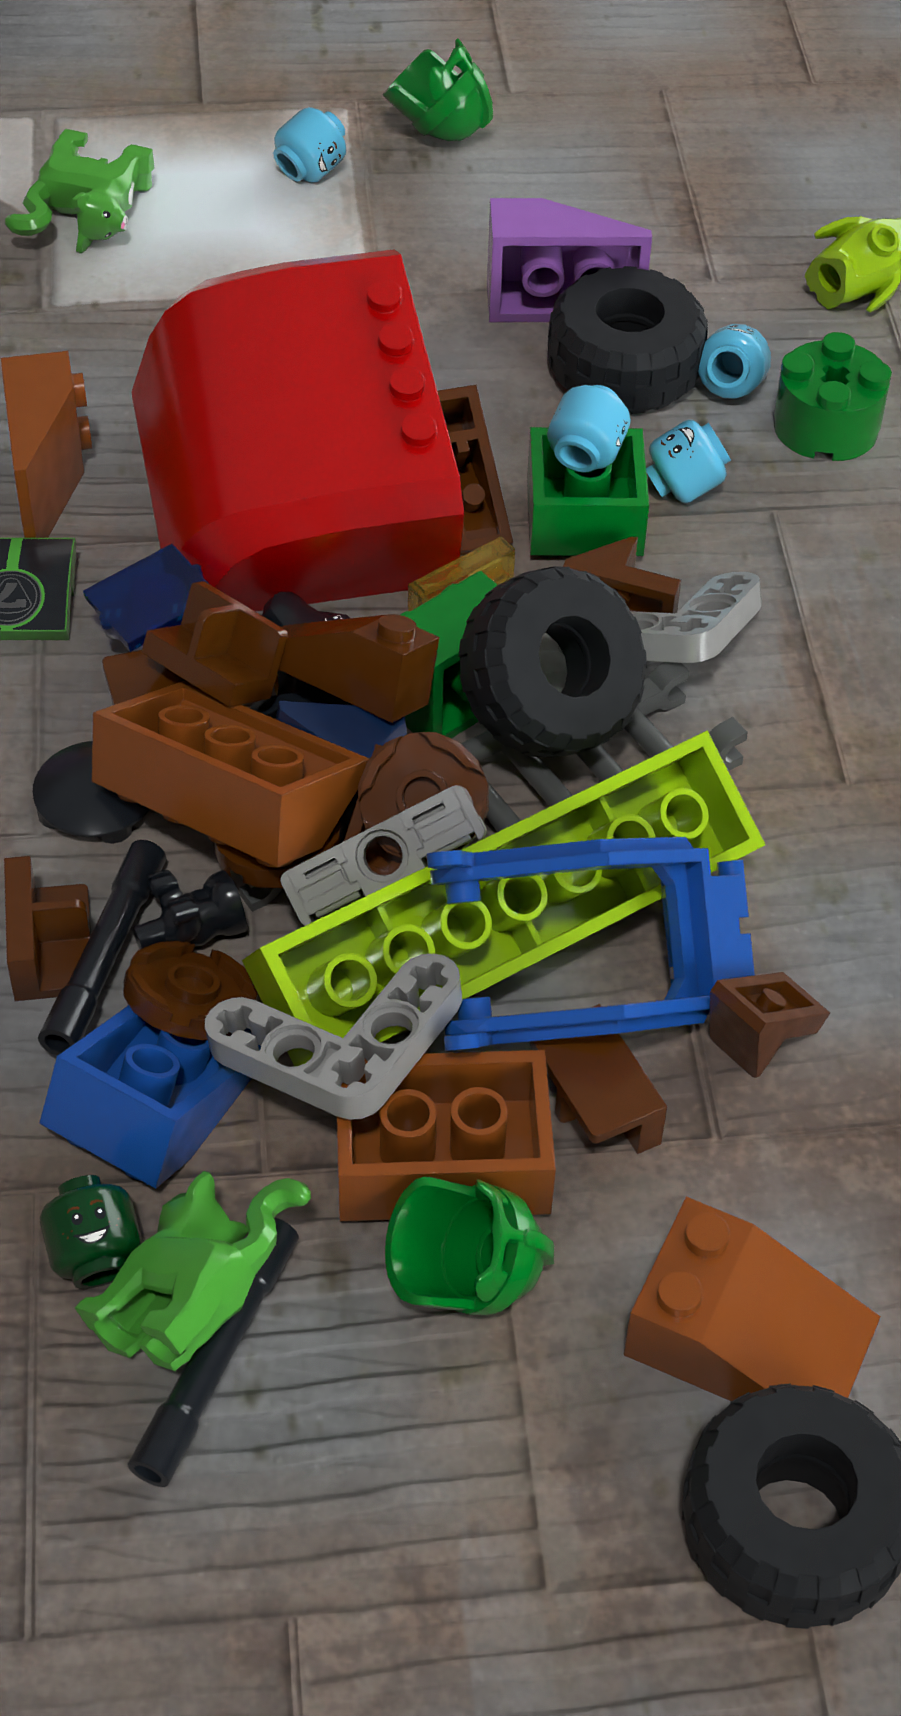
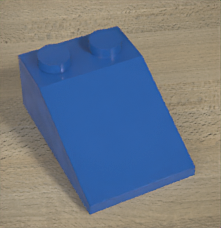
M128 1005L57 1056L39 1124L61 1135L72 1145L84 1148L118 1167L129 1177L143 1181L156 1189L194 1156L252 1078L215 1060L210 1051L208 1040L178 1037L155 1028L135 1014ZM246 1028L244 1030L245 1032L251 1034V1030L249 1028Z

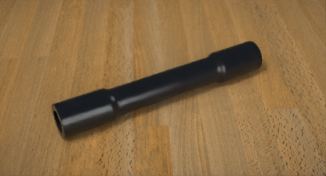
M137 840L131 844L112 883L108 901L67 985L60 990L38 1035V1041L46 1051L58 1056L82 1039L97 1008V998L140 907L148 900L151 893L148 875L161 871L166 861L165 852L156 843L148 840Z
M274 1218L277 1231L276 1245L268 1259L256 1273L242 1309L227 1320L205 1344L194 1352L191 1359L186 1363L167 1400L158 1407L131 1456L128 1468L141 1480L154 1486L166 1487L172 1479L198 1430L199 1418L262 1299L272 1290L299 1239L297 1231L281 1219Z

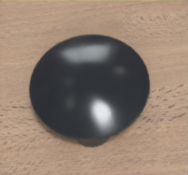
M93 741L68 746L52 755L41 766L33 783V800L42 825L75 836L98 837L102 842L110 844L119 843L129 838L133 831V825L140 821L150 809L138 803L124 801L118 797L117 793L92 782Z

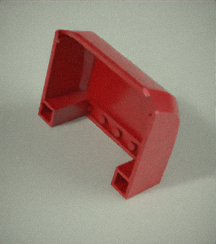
M393 249L283 262L207 279L180 295L164 312L150 334L131 392L166 578H172L182 583L187 589L188 595L192 583L205 581L255 612L263 611L264 605L281 591L293 592L300 596L307 604L457 583L464 523L460 475L401 254Z

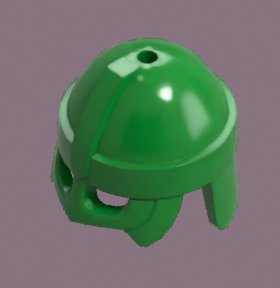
M458 38L455 40V48L452 50L447 62L430 49L423 50L382 94L388 102L412 121V125L423 136L429 134L434 138L445 141H461L468 138L480 127L483 129L493 119V102L484 80L485 75L475 62H472L466 47ZM454 66L461 69L459 74L453 69Z
M421 1177L415 1179L403 1191L393 1209L386 1234L385 1264L393 1290L401 1300L407 1303L429 1308L450 1309L472 1315H493L503 1311L532 1290L541 1275L543 1266L554 1264V1243L542 1233L526 1202L509 1190L478 1179L475 1185L467 1186L432 1177Z

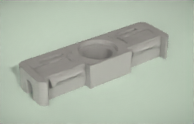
M455 785L287 870L281 876V884L300 922L308 925L316 921L314 914L321 918L360 898L361 890L367 896L427 867L428 865L424 859L427 858V853L452 851L472 841L470 835L473 833L477 835L479 840L484 839L487 835V829L482 818L477 814L467 789ZM382 836L396 840L403 853L402 863L399 868L389 875H379L372 871L366 860V850L369 844L374 839Z

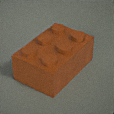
M545 1050L424 1053L386 1103L373 1115L363 1119L352 1120L337 1117L340 1221L390 1220L393 1209L403 1191L415 1179L421 1177H432L467 1186L475 1185L478 1179L517 1194L526 1202L532 1215H545L552 1212L556 1165ZM365 1074L358 1082L366 1083ZM344 1082L341 1084L343 1088H347L349 1086Z

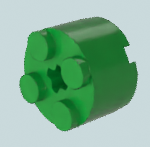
M828 333L821 341L806 343L795 348L790 353H787L782 360L774 409L775 433L785 446L802 456L814 459L815 451L833 453L832 461L850 460L868 452L875 445L878 438L892 371L874 353L855 345L854 338L846 333Z

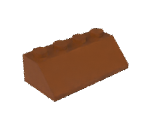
M181 681L93 712V783L117 793L118 797L124 801L141 804L162 814L163 818L169 822L184 824L208 835V838L214 843L229 845L255 857L258 863L268 867L289 866L294 860L323 847L358 790L359 781L369 760L365 756L243 705L228 707L186 681Z

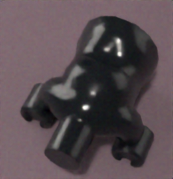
M162 870L148 875L151 892L161 903L160 917L132 927L139 949L158 942L169 941L190 942L195 944V946H203L217 935L234 936L246 932L247 922L238 889L226 871L221 870L209 876L203 888L183 894L172 872Z

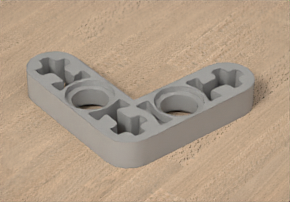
M750 572L724 573L710 579L677 613L631 611L642 631L641 636L647 661L696 663L717 656L761 609L760 578L758 575ZM558 645V649H559L560 653L563 654L562 650L560 649V647H559V645Z
M434 953L422 954L411 958L399 969L344 1038L256 1000L244 997L230 998L219 1002L209 1011L205 1018V1031L209 1048L214 1059L226 1067L337 1117L349 1120L363 1119L373 1115L386 1103L459 1010L462 1003L460 973L455 962L443 955ZM419 988L425 990L424 993L420 996V998L418 992ZM389 1026H401L411 1031L405 1040L396 1044H385L374 1039L379 1031ZM246 1028H249L251 1030V1034L245 1032L244 1030ZM228 1032L233 1033L230 1037L226 1036ZM295 1048L307 1049L314 1053L309 1061L300 1066L288 1067L277 1062L284 1052ZM364 1074L366 1077L365 1084L358 1082ZM344 1082L349 1086L347 1088H343L341 1084Z

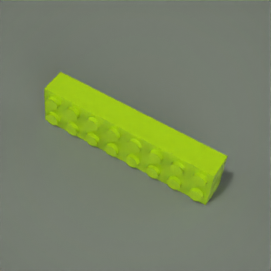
M707 730L462 849V851L475 853L596 839L686 837L693 848H708L710 870L712 873L718 870L717 862L738 860L766 844ZM427 866L260 947L244 958L242 962L263 1004L344 1038L399 969L411 958L422 954L434 953L446 956L454 961L460 973L462 999H466L662 899L661 880L652 867L584 870L479 881L481 901L447 904L445 885H431L430 871L437 869L428 868ZM420 988L418 989L419 998L425 991ZM389 1026L379 1031L374 1039L382 1042L407 1028ZM303 1048L287 1051L294 1066L305 1064L314 1054L310 1050Z

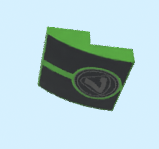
M0 538V640H69L71 595H74L75 538Z

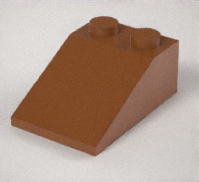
M68 351L0 358L13 468L24 538L49 537L84 474L82 450L92 449L88 416L77 417L76 410L77 407H87L83 372L71 373Z
M686 1197L630 1313L624 1356L729 1401H733L748 1392L753 1393L769 1388L770 1385L789 1383L797 1386L812 1387L815 1385L835 1390V1393L848 1398L881 1316L756 1225Z

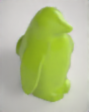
M862 216L846 217L831 222L814 233L815 239L836 237V240L811 262L805 273L810 291L816 293L817 301L822 306L832 309L839 304L876 293L866 308L871 313L884 305L895 294L901 282V217L896 219H871Z

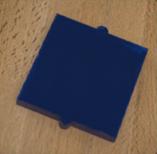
M170 544L83 590L87 602L99 614L102 628L105 630L111 629L131 652L144 644L147 630L181 625L191 584L200 581L208 582L203 578L201 566L198 564L191 565L173 544Z

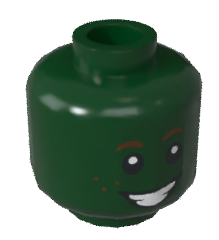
M85 1175L65 1181L58 1187L59 1195L44 1206L40 1215V1226L50 1267L61 1278L72 1279L76 1288H95L110 1284L117 1276L130 1253L142 1244L132 1199L124 1188L112 1184H101L100 1177L96 1175Z

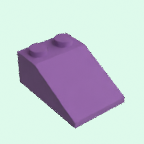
M490 198L487 264L489 322H549L554 302L558 296L580 277L586 274L591 275L599 269L609 267L615 269L631 266L637 267V269L649 270L652 244L651 230L544 198Z

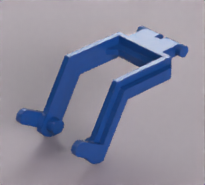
M686 837L596 839L475 853L453 850L426 854L428 868L437 869L430 871L431 885H445L447 904L481 901L479 881L584 870L652 867L661 880L671 986L664 1000L492 1017L490 996L462 999V1003L457 1011L458 1020H451L445 1026V1035H450L444 1036L445 1051L479 1048L496 1044L617 1034L704 1023L710 1012V991L717 980L755 975L751 933L741 934L739 918L749 917L743 860L717 862L718 876H711L708 848H693Z

